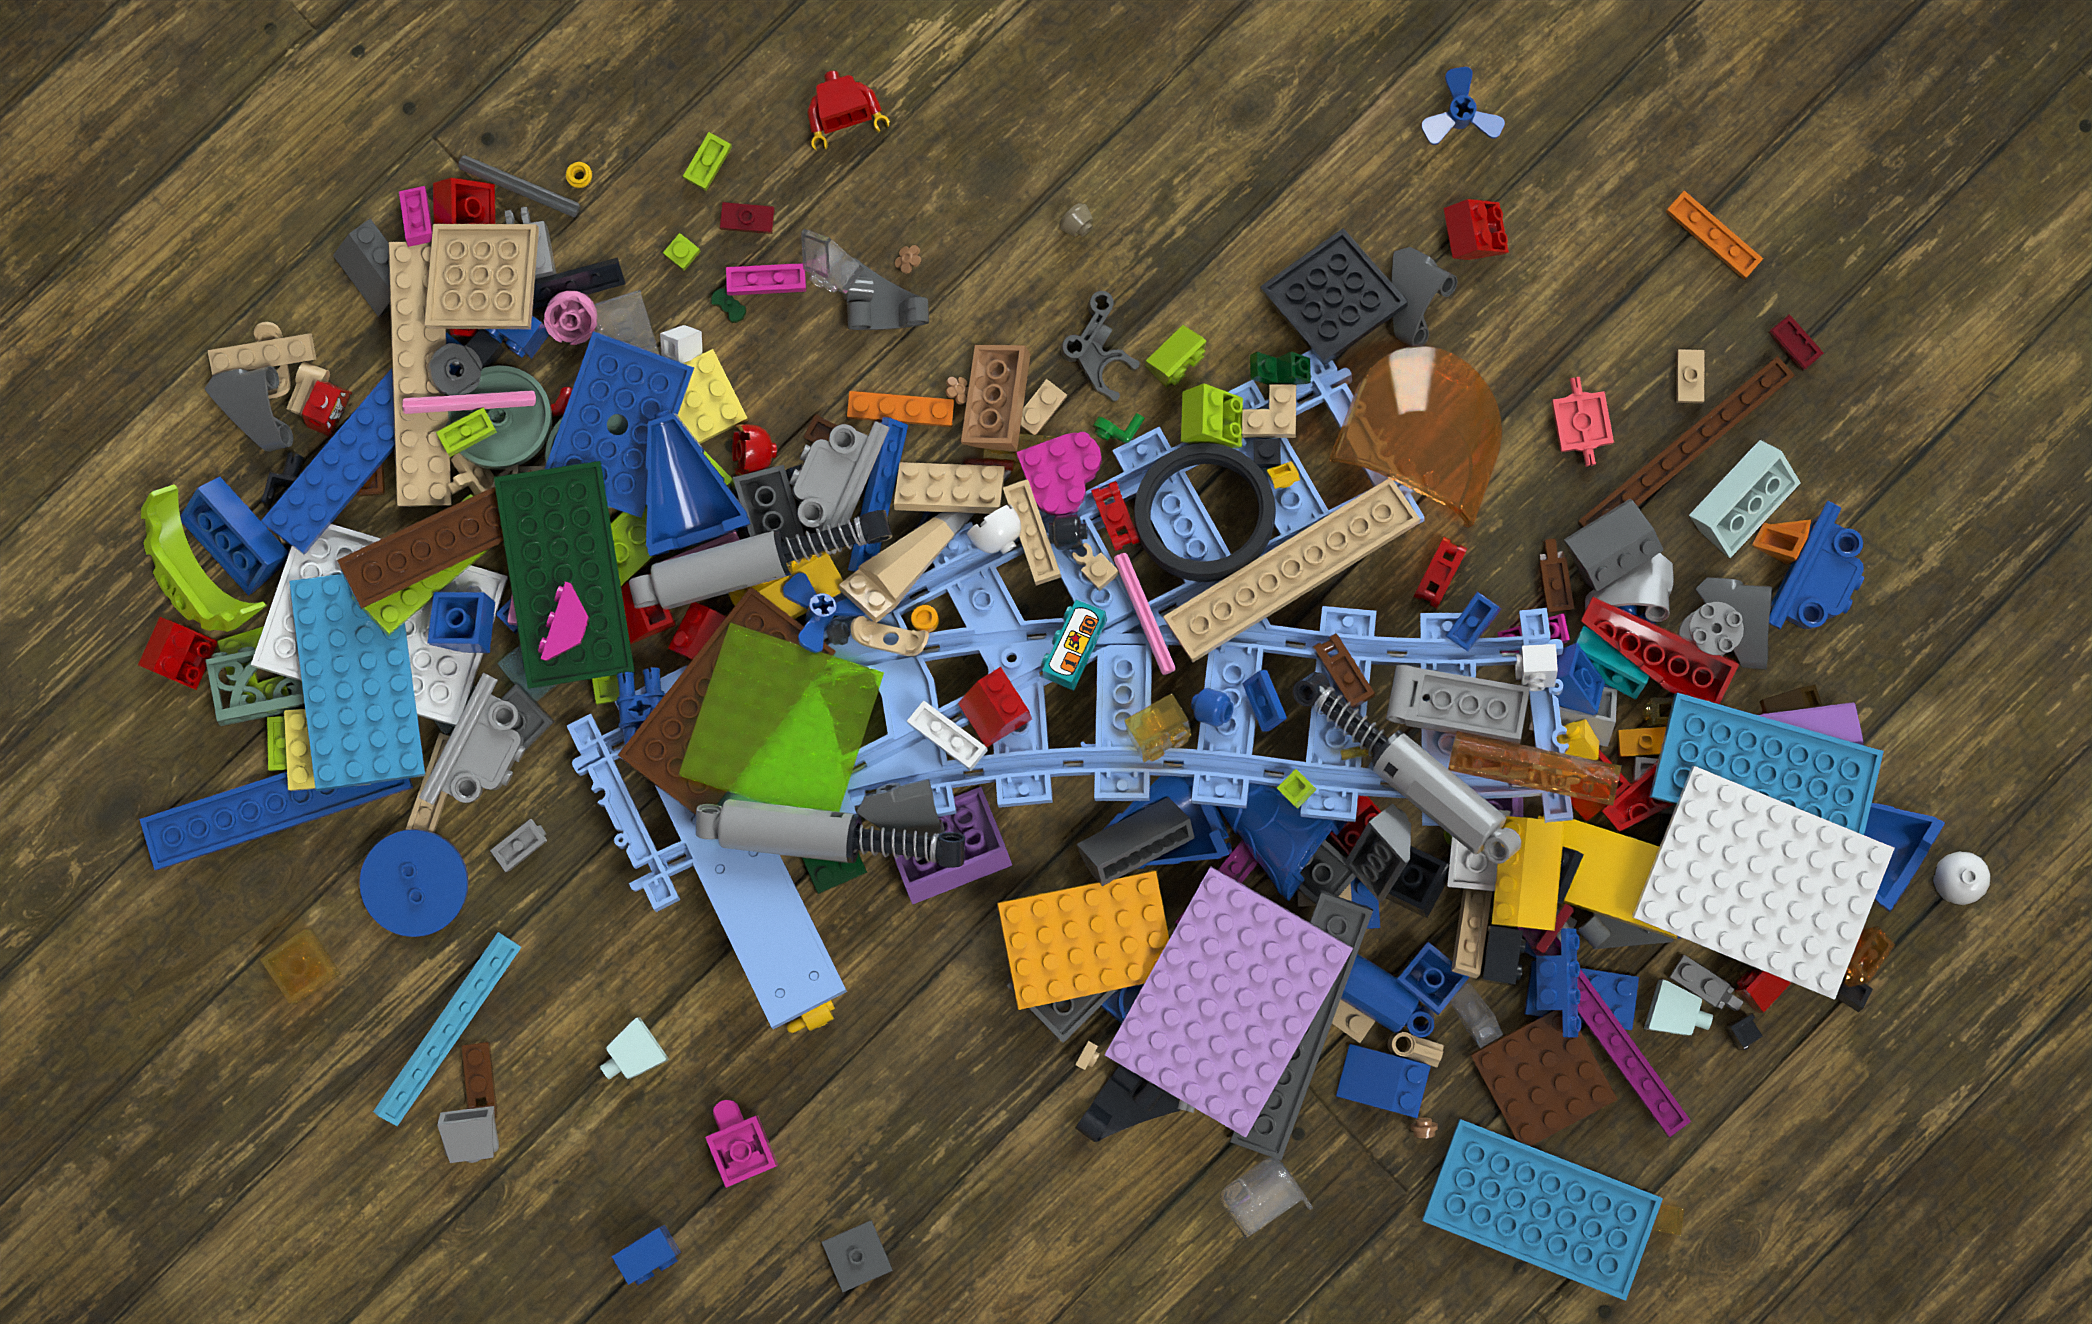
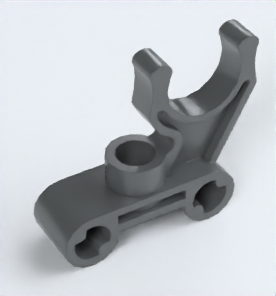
M1098 291L1092 295L1087 304L1088 311L1093 316L1081 336L1070 335L1063 341L1060 353L1066 361H1078L1095 392L1107 397L1114 403L1119 399L1120 394L1109 389L1104 384L1102 379L1104 367L1111 362H1122L1132 371H1135L1139 367L1140 362L1131 358L1123 350L1117 349L1108 352L1102 350L1103 344L1113 330L1103 322L1110 313L1114 303L1112 296L1108 292ZM1096 299H1101V300H1103V301L1105 302L1103 306H1104L1106 309H1105V310H1099V309H1097V308H1096L1097 302L1094 301V300H1096ZM1075 343L1079 347V352L1075 351L1072 354L1067 350V345L1071 346Z

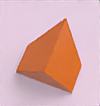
M1811 520L1777 524L1763 523L1752 546L1789 565L1797 559L1808 538Z

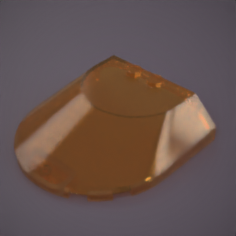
M1408 347L1400 349L1378 361L1360 381L1329 461L1361 466L1387 478L1391 477L1392 480L1450 508L1463 519V526L1469 528L1474 525L1501 447L1502 424L1499 408L1485 380L1471 365L1458 356L1433 347Z

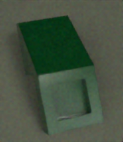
M1255 352L1250 354V378L1269 386L1311 383L1310 358L1294 352H1289L1278 358Z

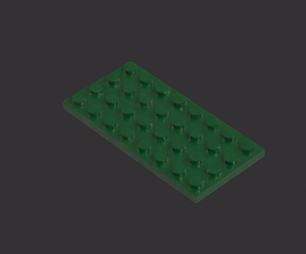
M601 461L494 477L528 689L613 676L619 673L625 674V672H635ZM565 582L572 584L589 616V621L580 645L549 661L541 659L542 654L538 653L542 637L547 638L550 631L546 624L550 612L555 613L559 603L554 601L558 587H564Z

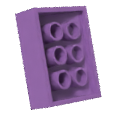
M982 787L954 797L956 814L938 817L942 819L945 832H956L965 836L964 865L948 868L940 866L937 861L935 863L927 862L926 858H921L919 861L913 856L907 860L904 855L895 858L912 904L1012 866Z

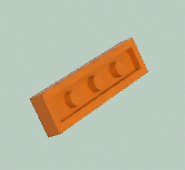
M1683 191L1665 211L1743 280L1763 260L1759 254L1686 191Z
M849 391L847 418L882 422L883 417H889L906 424L952 427L954 400Z

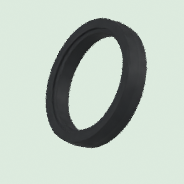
M1212 443L1187 445L1173 450L1159 459L1142 479L1134 506L1136 531L1141 544L1151 559L1168 573L1196 582L1223 580L1258 559L1269 543L1276 517L1274 495L1266 476L1259 466L1236 449ZM1200 464L1219 465L1238 473L1252 487L1259 503V518L1250 539L1233 554L1213 561H1193L1174 554L1160 542L1151 524L1152 503L1161 485L1176 472Z

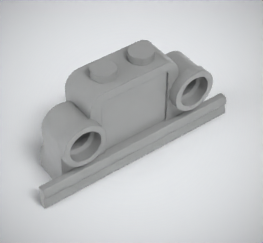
M875 421L869 436L856 431L850 425L842 424L831 431L829 442L820 439L811 446L805 445L800 456V460L804 461L800 471L794 470L789 484L793 485V496L801 501L797 510V517L801 524L813 530L819 529V531L827 530V525L831 529L837 527V523L840 526L847 524V520L851 519L890 427ZM832 550V554L835 555L837 550Z
M485 673L482 674L419 796L420 799L434 805L440 792L443 791L460 802L470 803L480 798L483 787L489 790H497L502 785H508L513 775V771L510 769L515 761L519 762L526 748L523 747L524 740L522 735L513 730L520 719L517 708L512 703L491 695L498 681L497 679Z

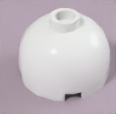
M1011 504L1009 506L1005 505L985 517L984 521L980 524L981 527L978 524L974 525L967 532V535L972 543L981 551L986 553L1001 551L1002 554H1005L1016 546L1014 541L1020 535L1021 521Z
M1959 851L1946 855L1938 862L1933 880L1937 892L1944 900L1958 905H1966L1976 902L1985 895L1990 885V872L1988 866L1980 857L1970 852Z

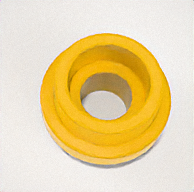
M575 162L567 168L566 179L571 186L584 188L592 180V171L587 164ZM583 172L584 177L582 179H575L576 173Z

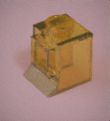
M1650 698L1647 700V704H1644L1643 715L1644 720H1648V726H1667L1669 717H1659V705H1671L1672 707L1674 698Z

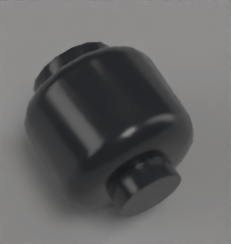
M1078 515L1056 516L1053 523H1049L1050 544H1054L1058 550L1080 549L1083 539H1088L1087 523L1082 524L1081 518Z

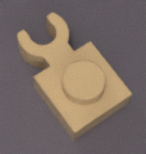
M1084 543L1083 549L1087 552L1086 556L1080 557L1077 553L1073 552V559L1077 564L1085 565L1081 569L1082 574L1100 592L1119 575V571L1102 553L1094 557L1091 546Z

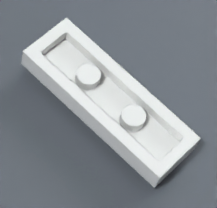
M925 701L919 705L907 720L908 725L970 771L988 751L986 746Z

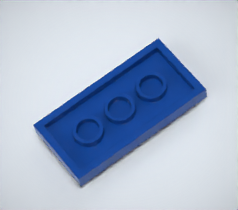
M1531 961L1524 1014L1540 1017L1551 1010H1537L1536 961ZM1580 968L1625 1030H1632L1639 977Z

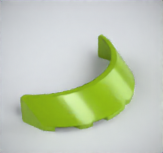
M175 484L149 494L141 508V519H145L147 535L143 542L146 555L152 556L155 565L153 574L160 588L171 600L172 605L186 619H194L201 624L202 629L208 631L219 630L228 632L238 628L266 607L264 602L247 603L229 596L217 587L203 571L192 553L183 530L179 512L178 488Z

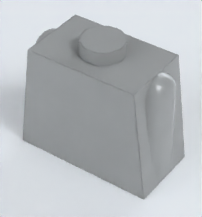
M494 1106L440 1113L437 1126L443 1141L445 1155L450 1163L463 1161L474 1163L481 1159L493 1158L494 1152L499 1149Z

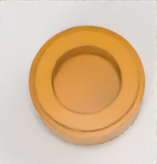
M921 605L912 612L911 621L917 631L925 630L930 633L938 626L939 617L933 607Z

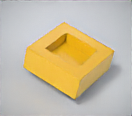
M1292 461L1267 469L1269 480L1275 489L1290 487L1294 482L1300 480L1298 471Z

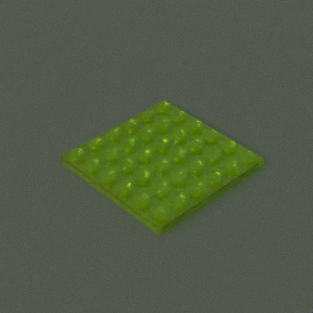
M730 623L679 776L766 804L839 812L884 672L822 652H810L801 645Z

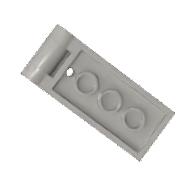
M1397 665L1386 719L1394 723H1406V726L1520 746L1530 687L1421 669L1408 665Z

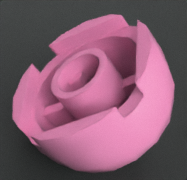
M564 291L558 293L548 303L545 310L544 325L548 334L556 341L562 343L563 340L571 342L570 345H577L586 342L592 336L593 331H595L597 309L593 301L585 294L578 291Z

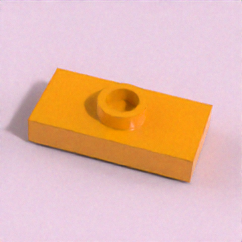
M1666 727L1617 730L1619 757L1660 755Z

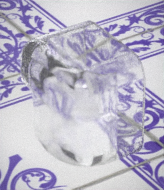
M1274 1157L1264 1159L1225 1186L1219 1194L1221 1207L1243 1239L1260 1230L1301 1200L1308 1210L1313 1208L1285 1165Z

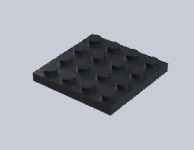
M1344 228L1260 286V292L1323 365L1329 363L1408 306V301Z

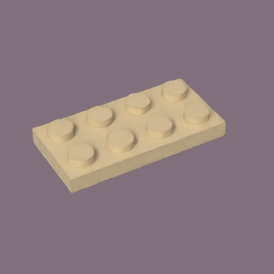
M900 462L894 509L991 514L1001 508L1005 468L1004 466Z

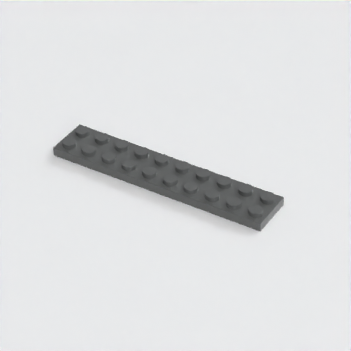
M1321 890L1310 923L1353 947V950L1247 1137L1234 1131L1230 1140L1231 1143L1282 1160L1373 912L1372 908Z

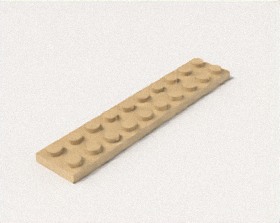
M407 242L388 243L397 507L451 506V492L446 486L451 483L450 457L436 433L446 427L448 411L405 414L402 401L405 398L445 396L432 385L427 371V364L433 353L446 345V329H428L425 326L432 242L408 247Z
M1390 477L1163 616L1164 621L1193 663L1418 525L1420 518Z

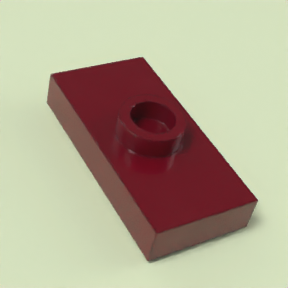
M722 202L720 229L773 234L775 207Z
M1790 314L1768 332L1802 372L1824 354Z
M1566 903L1561 904L1556 911L1555 931L1541 930V935L1531 949L1538 954L1545 953L1573 913V908Z

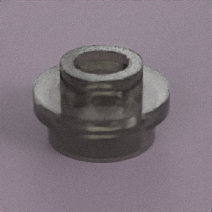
M838 619L831 621V624L826 628L831 643L834 645L847 644L850 631L846 623Z

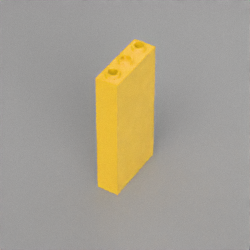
M1539 815L1538 819L1544 820V816ZM1574 819L1558 821L1565 823L1563 847L1574 849L1584 854L1563 903L1677 940V935L1632 917L1659 846Z

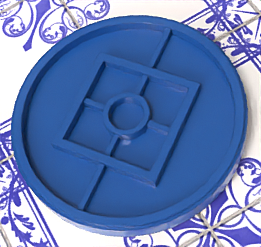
M421 829L402 830L385 837L369 852L361 869L360 892L367 911L382 927L403 936H425L444 928L459 914L468 893V873L464 860L458 850L442 836Z

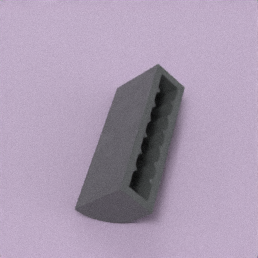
M1167 797L1077 844V847L1092 876L1100 882L1101 886H1104L1114 879L1194 839L1190 818Z

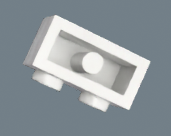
M1556 644L1522 646L1521 655H1516V680H1521V686L1530 687L1529 691L1534 692L1542 691L1545 687H1555L1558 671Z

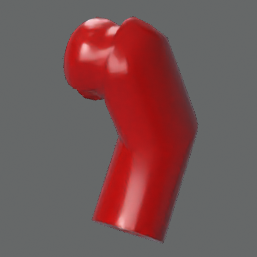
M563 387L556 402L551 404L552 417L564 415L573 390L571 387Z

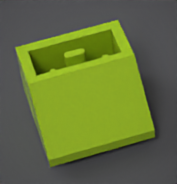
M1182 325L1145 361V367L1166 388L1171 383L1175 386L1185 377V372L1190 365L1194 368L1203 360V354L1206 352L1204 350L1206 340Z
M1204 383L1183 391L1181 441L1190 445L1212 443L1230 448H1241L1243 398Z

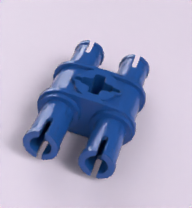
M651 668V672H649V669L643 670L646 692L642 695H635L634 673L625 672V676H623V673L617 674L619 697L616 700V705L619 706V728L624 733L625 745L665 696L664 691L661 690L659 668ZM645 706L647 709L644 710L643 715L640 716L638 712H640L642 710V707Z

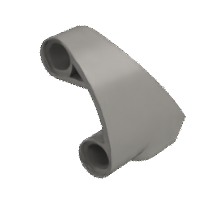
M1661 553L1657 554L1599 591L1593 589L1585 598V610L1593 596L1616 607L1642 605L1645 606V615L1648 620L1652 622L1666 620L1670 614L1669 596L1673 588V563Z

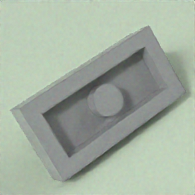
M530 819L490 851L504 871L508 872L547 842V839L544 837L546 832L541 825L537 826Z

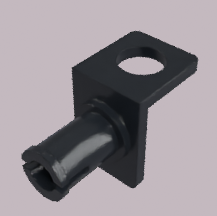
M287 453L283 473L269 472L262 496L265 508H271L277 486L289 488L298 478L304 460L303 456L295 453V457H293V453Z

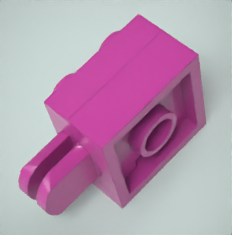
M724 1100L716 1104L713 1115L720 1131L705 1138L725 1187L778 1166L759 1116L744 1120L739 1106L732 1100Z

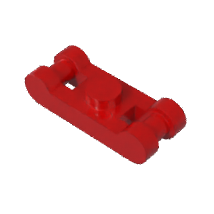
M1114 481L1109 483V486L1106 488L1091 490V493L1116 552L1123 549L1122 546L1132 543L1134 545L1139 543L1140 539L1118 484ZM1113 496L1115 502L1105 505L1104 499ZM1127 530V533L1118 536V531Z
M1446 537L1442 538L1413 597L1419 600L1423 598L1430 602V606L1436 609L1467 551L1466 547L1462 545L1458 547L1450 543L1451 540ZM1445 552L1454 556L1452 562L1443 558ZM1429 582L1438 586L1436 593L1426 589Z

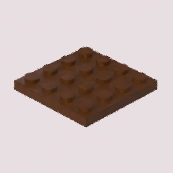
M1551 1010L1470 1054L1516 1140L1528 1146L1538 1143L1618 1100L1581 1031L1578 1032V1037H1563L1562 1010Z

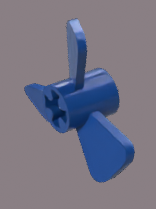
M1469 67L1450 69L1446 73L1445 81L1453 98L1448 112L1425 118L1422 122V132L1432 145L1439 144L1452 127L1464 129L1472 123L1489 138L1495 139L1499 137L1505 125L1504 119L1500 116L1476 111L1475 101L1468 96L1473 74ZM1459 106L1465 111L1468 110V112L1463 114V117L1457 116L1459 112L1457 107Z
M804 573L795 574L784 585L783 596L808 609L805 617L806 625L799 633L798 642L803 648L814 654L822 652L824 631L830 628L834 615L857 617L865 615L848 598L835 602L833 597L828 594H816L807 575Z

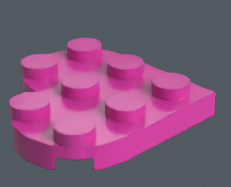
M1086 432L1065 434L1016 452L1038 508L1049 515H1055V517L1072 515L1080 509L1079 506L1083 503L1084 497H1086L1085 484L1094 479L1102 463L1099 446Z

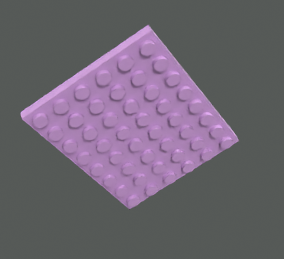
M1210 867L1106 1051L1105 1056L1240 1135L1247 1137L1347 961L1353 947L1217 869Z

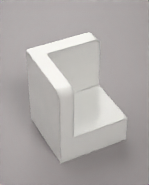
M682 325L660 333L661 356L685 363L703 354L702 332Z

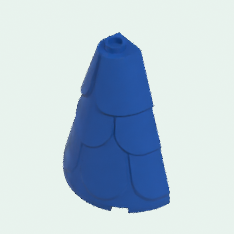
M670 410L655 414V419L648 421L645 467L648 469L646 546L649 556L668 553L669 550H681L734 533L738 531L739 527L746 528L751 525L746 510L725 484L724 478L705 456L703 447L675 413L671 414Z
M1174 762L1173 764H1184V762ZM1161 775L1150 786V801H1133L1122 814L1118 813L1103 829L1105 830L1167 797L1190 818L1194 839L1136 869H1145L1151 865L1180 864L1185 861L1220 859L1231 854V844H1226L1224 841L1229 836L1218 807L1215 805L1194 804L1191 801L1194 777Z
M1249 783L1247 808L1218 806L1236 835H1240L1256 862L1260 863L1279 894L1283 895L1288 901L1305 880L1300 872L1329 833L1332 832L1338 836L1348 823V821L1301 817V806L1297 809L1277 788Z
M1871 803L1864 836L1894 848L1874 899L1880 907L1891 912L1894 904L1896 905L1925 859L1945 822L1933 816L1895 809L1893 806Z

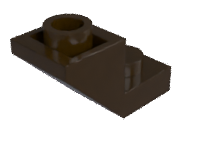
M1816 685L1800 687L1759 701L1762 714L1823 706Z

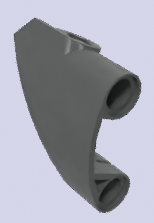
M1412 247L1394 251L1392 284L1408 301V306L1393 316L1395 337L1415 349H1419L1425 345L1429 337V330L1423 316L1436 293L1444 297L1450 296L1455 291L1458 280L1455 275L1439 268L1431 257Z
M853 258L841 268L842 293L844 300H847L848 329L886 330L929 324L927 298L913 294L891 283L856 258Z
M272 366L253 371L235 369L213 375L205 387V391L226 415L258 446L265 451L271 452L290 447L293 444L292 430L287 424L273 416L269 402L268 391L279 386V376L276 369Z
M1707 577L1696 588V592L1704 603L1723 602L1732 606L1742 615L1743 637L1738 646L1733 649L1742 668L1767 670L1772 587L1744 585L1736 579Z
M929 779L908 783L900 786L899 783L885 784L876 790V794L864 796L857 811L858 814L880 829L884 827L885 831L892 832L894 828L895 832L903 833V830H906V834H914V831H917V835L924 836L926 832L928 836H933L934 833L941 834L945 832L942 819H939Z
M1593 913L1577 930L1594 950L1674 941L1673 938Z

